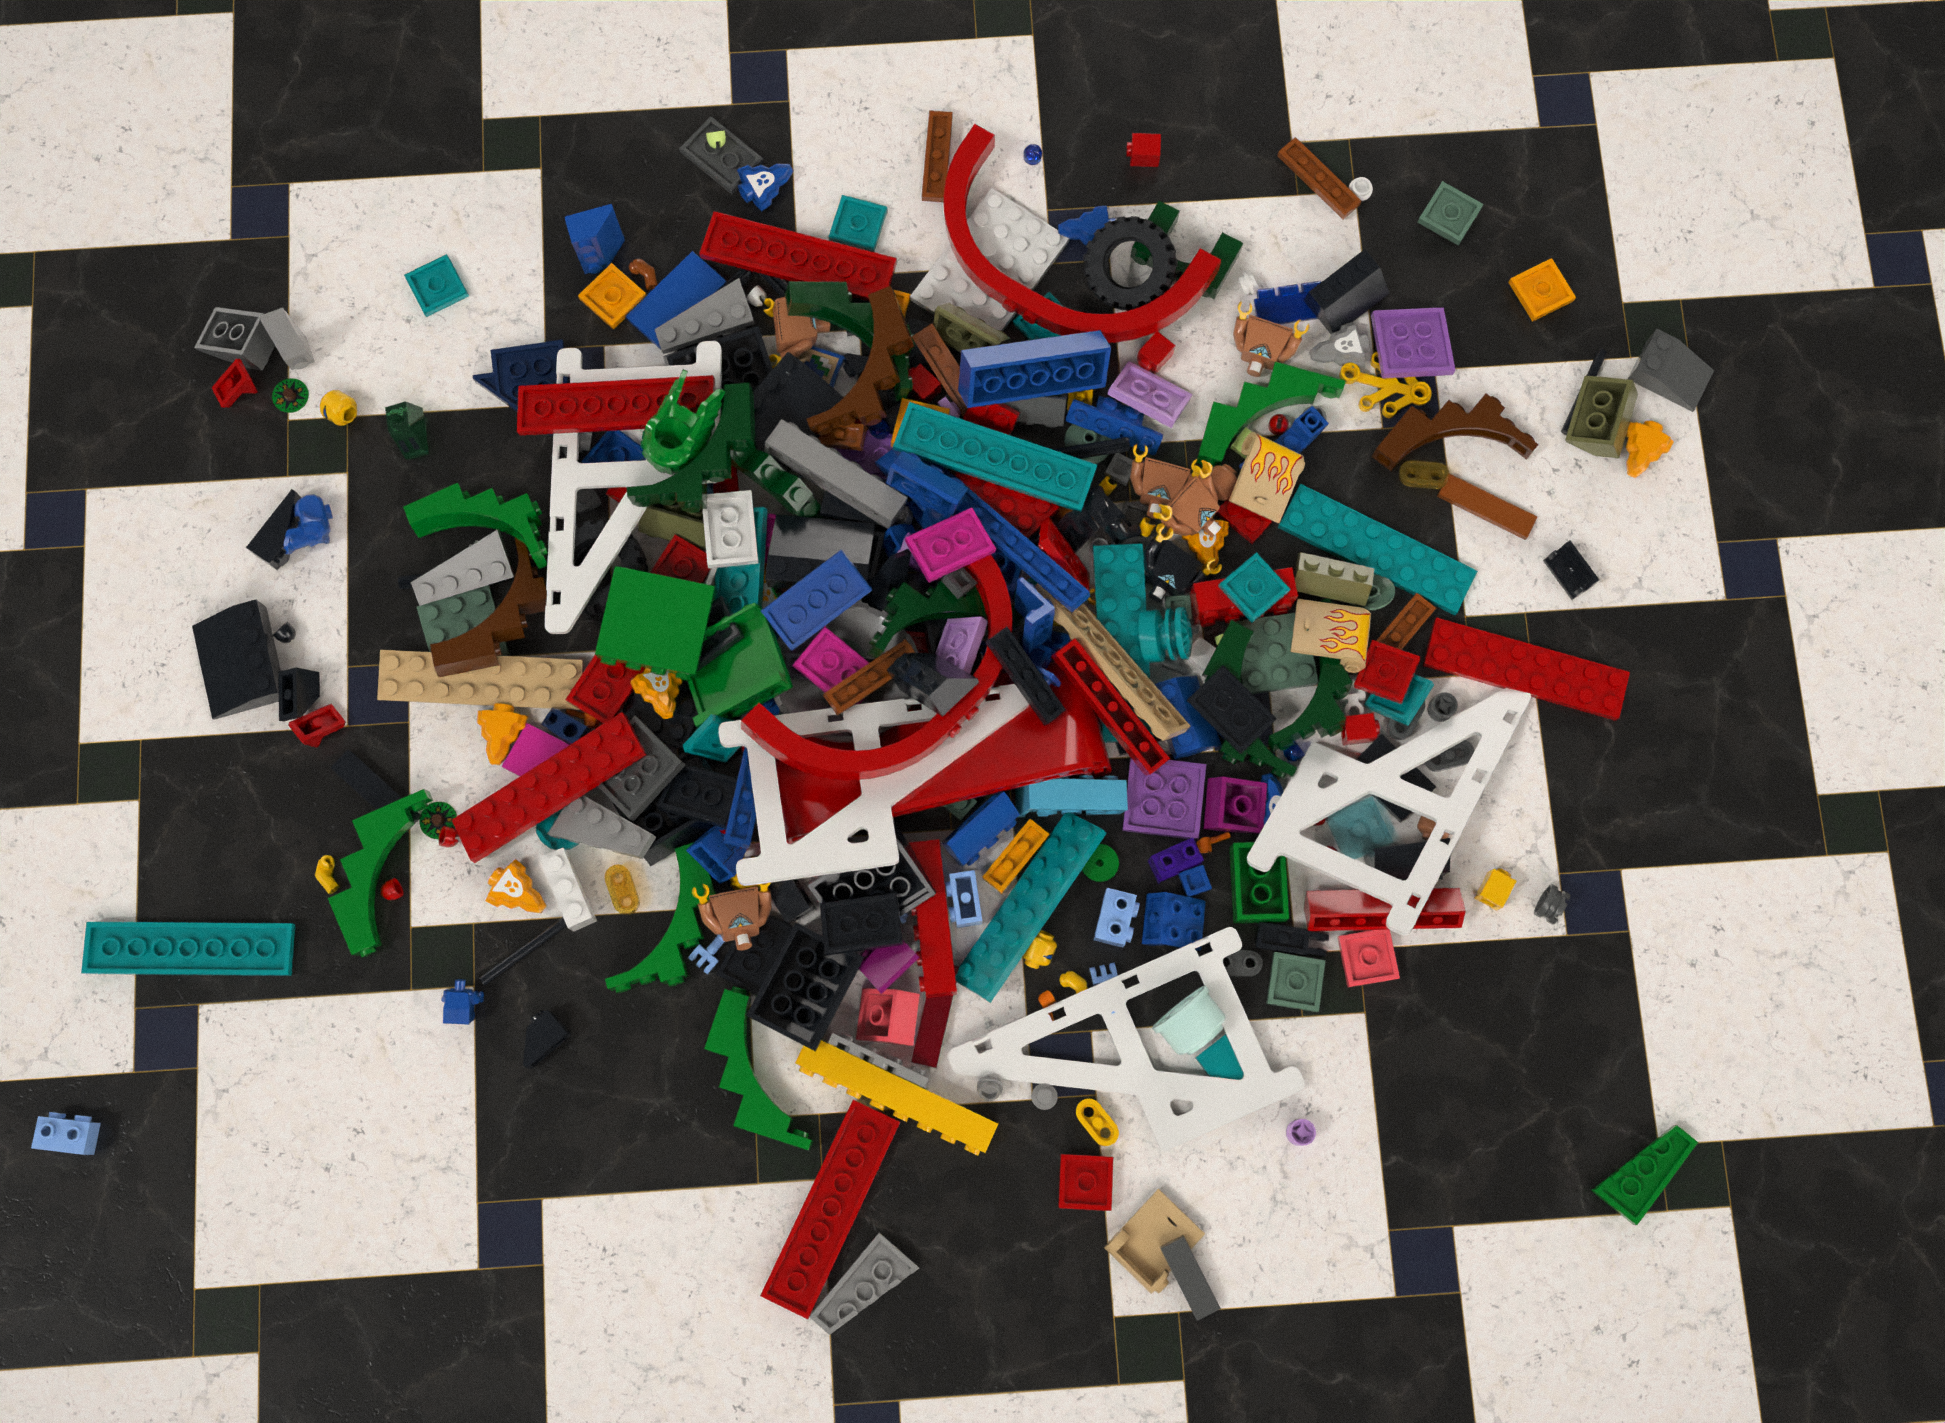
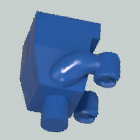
M899 524L889 527L885 532L883 548L886 549L885 552L888 558L896 554L898 550H901L907 533L914 534L918 532L914 530L912 525Z
M456 979L455 988L443 991L441 1001L444 1002L443 1023L469 1025L475 1019L474 1006L483 1002L484 992H473L472 989H465L466 980Z

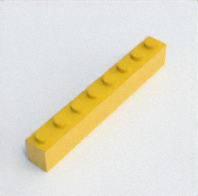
M821 1041L816 1052L803 1046L795 1062L800 1066V1072L810 1077H813L814 1073L823 1076L822 1082L834 1088H837L838 1084L848 1088L846 1094L859 1100L863 1095L871 1099L870 1105L882 1111L886 1106L894 1110L893 1116L905 1122L908 1121V1118L918 1121L916 1127L931 1133L932 1129H935L942 1133L941 1139L955 1144L956 1140L966 1144L965 1150L977 1156L980 1151L986 1152L998 1126V1123L824 1041Z

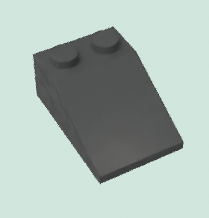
M215 307L194 348L231 363L236 359H241L245 368L263 370L264 366L268 363L275 344L260 320L259 316L264 313Z
M1656 329L1646 341L1628 379L1693 412L1714 370L1679 339Z

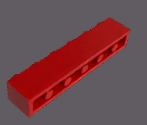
M1076 638L1070 640L1051 655L1144 775H1151L1170 760L1165 751Z
M940 840L909 842L936 891L934 896L911 909L912 916L917 915L918 925L913 926L914 940H920L921 948L920 951H916V954L919 956L917 966H923L924 975L919 976L920 992H925L926 998L957 995Z
M1433 888L1413 929L1462 928L1466 910L1460 888ZM1360 890L1306 891L1304 912L1308 931L1388 930L1386 920L1392 909L1389 903ZM1412 895L1407 905L1415 909L1420 898Z

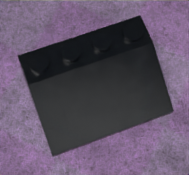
M752 326L710 340L717 341L722 347V390H724V385L750 383L754 392L773 370L759 326ZM698 345L663 356L666 366L694 364L696 362ZM723 396V398L721 399V403H722V406H721V414H722V409H723V404H724V396Z
M787 352L754 391L755 448L764 452L765 441L781 419L787 423H794L801 432L818 439L820 435H815L809 428L807 418L830 410L844 397L790 352ZM773 458L785 472L789 473L791 471V468Z
M776 514L766 566L765 580L767 586L790 589L841 549L869 584L876 525L872 523Z
M257 599L233 605L192 626L213 720L279 702L278 672L281 669L266 606Z
M686 752L678 755L687 765L712 771L705 757ZM663 790L635 821L630 820L613 803L619 816L656 837L644 856L650 867L674 853L675 848L689 844L714 826L659 810L657 804Z
M895 823L894 829L899 853L898 864L813 876L807 885L819 903L897 892L900 916L934 896L936 891L910 844Z
M795 923L746 1016L816 1052L864 957L855 952L826 956L823 936Z

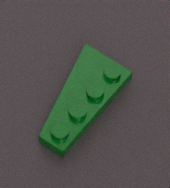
M1673 1125L1591 1191L1630 1223L1638 1225L1698 1142L1679 1126Z

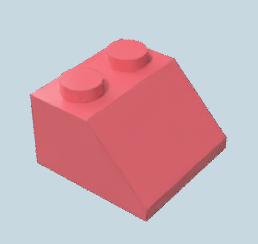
M862 988L856 1040L913 1046L920 994L897 989H886L881 994L877 989Z

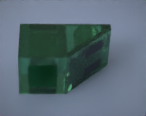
M406 401L385 407L388 432L404 458L410 460L428 455L423 408Z

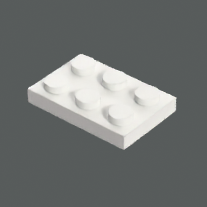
M751 490L707 494V509H703L708 569L759 564Z

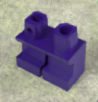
M1193 837L1154 854L1148 859L1158 884L1177 876L1180 872L1195 868L1204 861Z

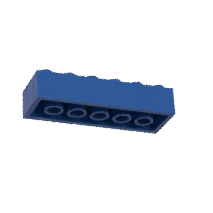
M1101 330L961 350L958 391L967 408L1104 388L1106 386L1111 346Z

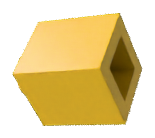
M1492 869L1487 872L1474 899L1497 911L1504 907L1517 881L1510 878L1511 874L1503 869Z

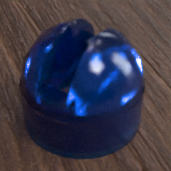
M1029 144L1026 146L1023 153L1024 161L1029 165H1036L1041 161L1042 150L1039 145Z
M881 419L880 423L869 426V432L876 439H886L890 434V426Z
M1293 741L1294 744L1291 747L1283 750L1284 756L1290 762H1296L1305 755L1295 741Z

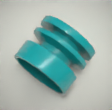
M1177 607L1175 613L1172 608H1167L1164 620L1158 609L1141 611L1139 616V641L1142 656L1146 663L1163 662L1166 650L1173 661H1176L1179 655L1182 660L1191 657L1192 627L1185 607Z

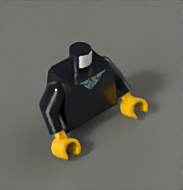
M1106 476L1099 485L1089 489L1084 506L1094 522L1116 545L1121 540L1137 537L1140 534L1145 537L1150 536L1156 525L1149 524V518L1144 517L1139 525H1132L1123 512L1109 499L1108 496L1117 487V484L1112 485L1108 482L1109 476Z
M1163 523L1157 525L1156 532L1158 535L1153 536L1143 552L1145 580L1153 585L1148 596L1156 602H1161L1165 594L1168 596L1185 595L1191 591L1193 583L1205 582L1210 577V573L1217 574L1222 569L1221 564L1215 569L1209 567L1215 561L1214 557L1207 560L1206 568L1203 569V563L1168 540L1173 536V529L1171 527L1167 533L1161 534L1165 527Z

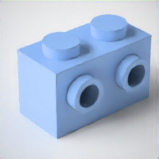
M975 870L949 874L950 881L945 882L947 897H952L954 907H949L951 922H956L957 928L982 925Z
M1106 888L1093 940L1122 948L1126 942H1131L1134 928L1129 926L1131 918L1137 917L1140 903L1135 902L1137 895Z
M49 1112L48 1117L38 1116L32 1149L94 1155L101 1123L91 1122L92 1117L75 1115L74 1120L65 1119L66 1114Z

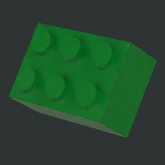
M1255 842L1233 843L1229 847L1233 923L1285 922L1288 920L1286 857L1278 856L1269 871L1263 872L1251 867L1247 863L1248 853Z

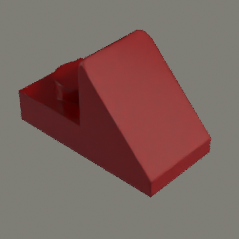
M236 359L212 386V390L222 408H230L242 393H258L241 359Z
M329 704L289 722L288 726L303 744L317 748L324 736L344 728L346 721L335 707Z

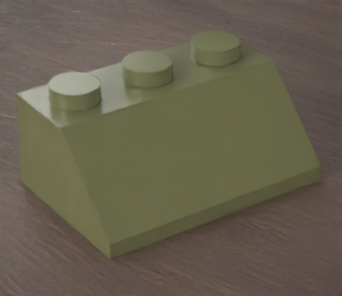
M945 303L937 306L935 309L933 325L945 344L960 353L961 350L1010 343L1011 338L1003 331L994 329L987 325L984 320L975 318L959 306Z
M1584 376L1565 441L1594 456L1619 459L1638 396L1634 381Z
M678 502L672 505L653 503L647 507L639 520L638 532L669 541L676 534L700 550L706 551L703 509H700L699 512L690 513L685 510L683 511Z
M1300 552L1297 556L1294 579L1297 592L1366 606L1373 585L1375 568Z

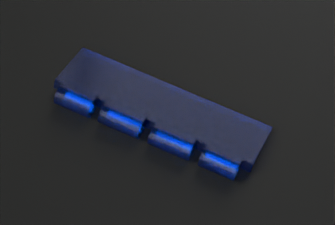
M1321 281L1301 283L1302 292H1299L1297 284L1279 286L1278 296H1275L1274 287L1257 290V299L1253 300L1256 317L1280 325L1295 323L1300 319L1301 321L1318 319L1304 302V298Z

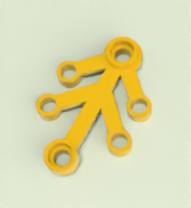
M1375 352L1370 358V364L1372 367L1378 368L1381 373L1379 363L1374 361V358L1378 357V353ZM1354 363L1344 364L1339 373L1340 379L1346 381L1345 384L1359 382L1381 388V390L1371 395H1365L1360 399L1358 406L1363 412L1370 411L1374 404L1395 393L1405 395L1395 402L1384 404L1382 414L1386 418L1394 417L1398 410L1411 403L1419 406L1425 405L1432 396L1429 385L1425 382H1418L1415 377H1404L1408 384L1406 385L1399 383L1397 378H1380L1362 373ZM1345 373H1351L1353 377L1347 378ZM1415 392H1421L1423 397L1416 396ZM1362 401H1368L1370 406H1364ZM1386 407H1391L1394 412H1387Z

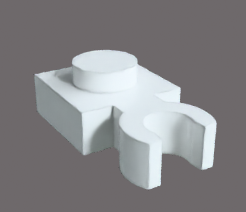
M1358 674L1349 675L1353 682L1350 693L1345 698L1339 700V702H1347L1343 712L1344 716L1350 715V709H1356L1358 714L1364 713V708L1359 701H1365V691L1354 688V682Z

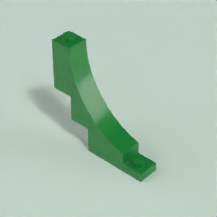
M1275 362L1267 387L1244 381L1237 407L1213 401L1196 463L1201 464L1203 467L1201 460L1210 463L1212 468L1216 465H1221L1223 457L1234 439L1253 421L1283 407L1313 404L1317 393H1321L1322 396L1330 399L1340 398L1346 381Z
M422 789L352 820L364 849L340 859L352 888L328 898L351 955H360L361 958L375 953V948L382 945L377 931L374 909L378 878L382 866L396 842L415 824L410 811H421L428 807L427 803L433 801L428 790Z
M734 986L731 991L724 989L704 1049L729 1057L719 1088L743 1095L733 1126L810 1150L813 1140L808 1139L809 1133L794 1129L793 1134L789 1133L793 1118L782 1111L771 1100L761 1086L752 1067L747 1046L748 1016H746L752 998L746 996V990Z

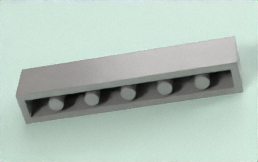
M781 419L765 441V453L770 454L773 458L887 529L893 526L906 506L907 497L902 492L886 485L879 476L870 475L858 463L854 461L849 462L837 450L825 447L816 437L808 436L801 432L794 423H787Z

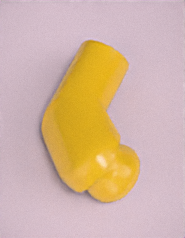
M324 855L318 861L315 877L330 895L336 892L340 886L332 878L335 867L334 858L330 855Z
M1067 971L1061 974L1059 978L1060 984L1063 987L1074 989L1076 994L1088 989L1086 980L1073 971Z

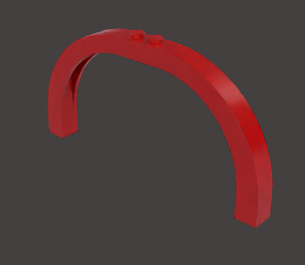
M974 124L954 154L945 180L943 196L945 225L952 251L966 275L977 287L1002 304L1005 310L1020 314L1030 324L1036 323L1061 336L1101 330L1108 343L1134 340L1167 327L1187 313L1198 302L1219 271L1221 259L1200 248L1186 271L1168 291L1139 308L1113 314H1092L1074 311L1058 305L1000 272L981 253L970 233L966 219L967 198L974 178L995 148V134Z
M990 554L964 566L963 568L977 582L975 587L983 601L988 621V639L1005 627H1008L1012 633V608L1009 592L1000 568ZM987 645L981 664L973 675L979 680V683L943 717L936 714L911 736L881 748L855 751L840 750L816 744L790 730L760 703L741 720V729L773 757L802 772L836 780H863L882 777L901 771L919 762L938 748L949 736L954 738L962 729L961 724L966 719L970 721L978 713L979 709L977 707L990 693L1003 667Z

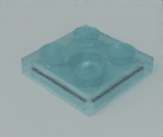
M1369 797L1326 817L1327 824L1341 853L1356 860L1363 857L1374 848L1386 847L1394 843L1373 797Z

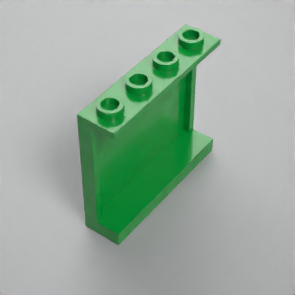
M615 566L595 655L601 659V663L615 666L616 662L626 664V668L640 671L641 667L651 669V673L665 676L666 672L676 674L675 678L690 681L691 677L698 678L697 670L711 606L717 593L715 586Z
M755 602L743 606L740 611L729 617H723L720 622L706 629L705 637L712 636L717 630L723 631L730 626L729 623L736 622L739 624L745 637L697 672L698 678L691 677V680L688 681L698 715L693 717L695 726L698 728L711 714L734 720L752 710L758 703L763 704L793 688L773 627L762 614L761 610L763 608Z

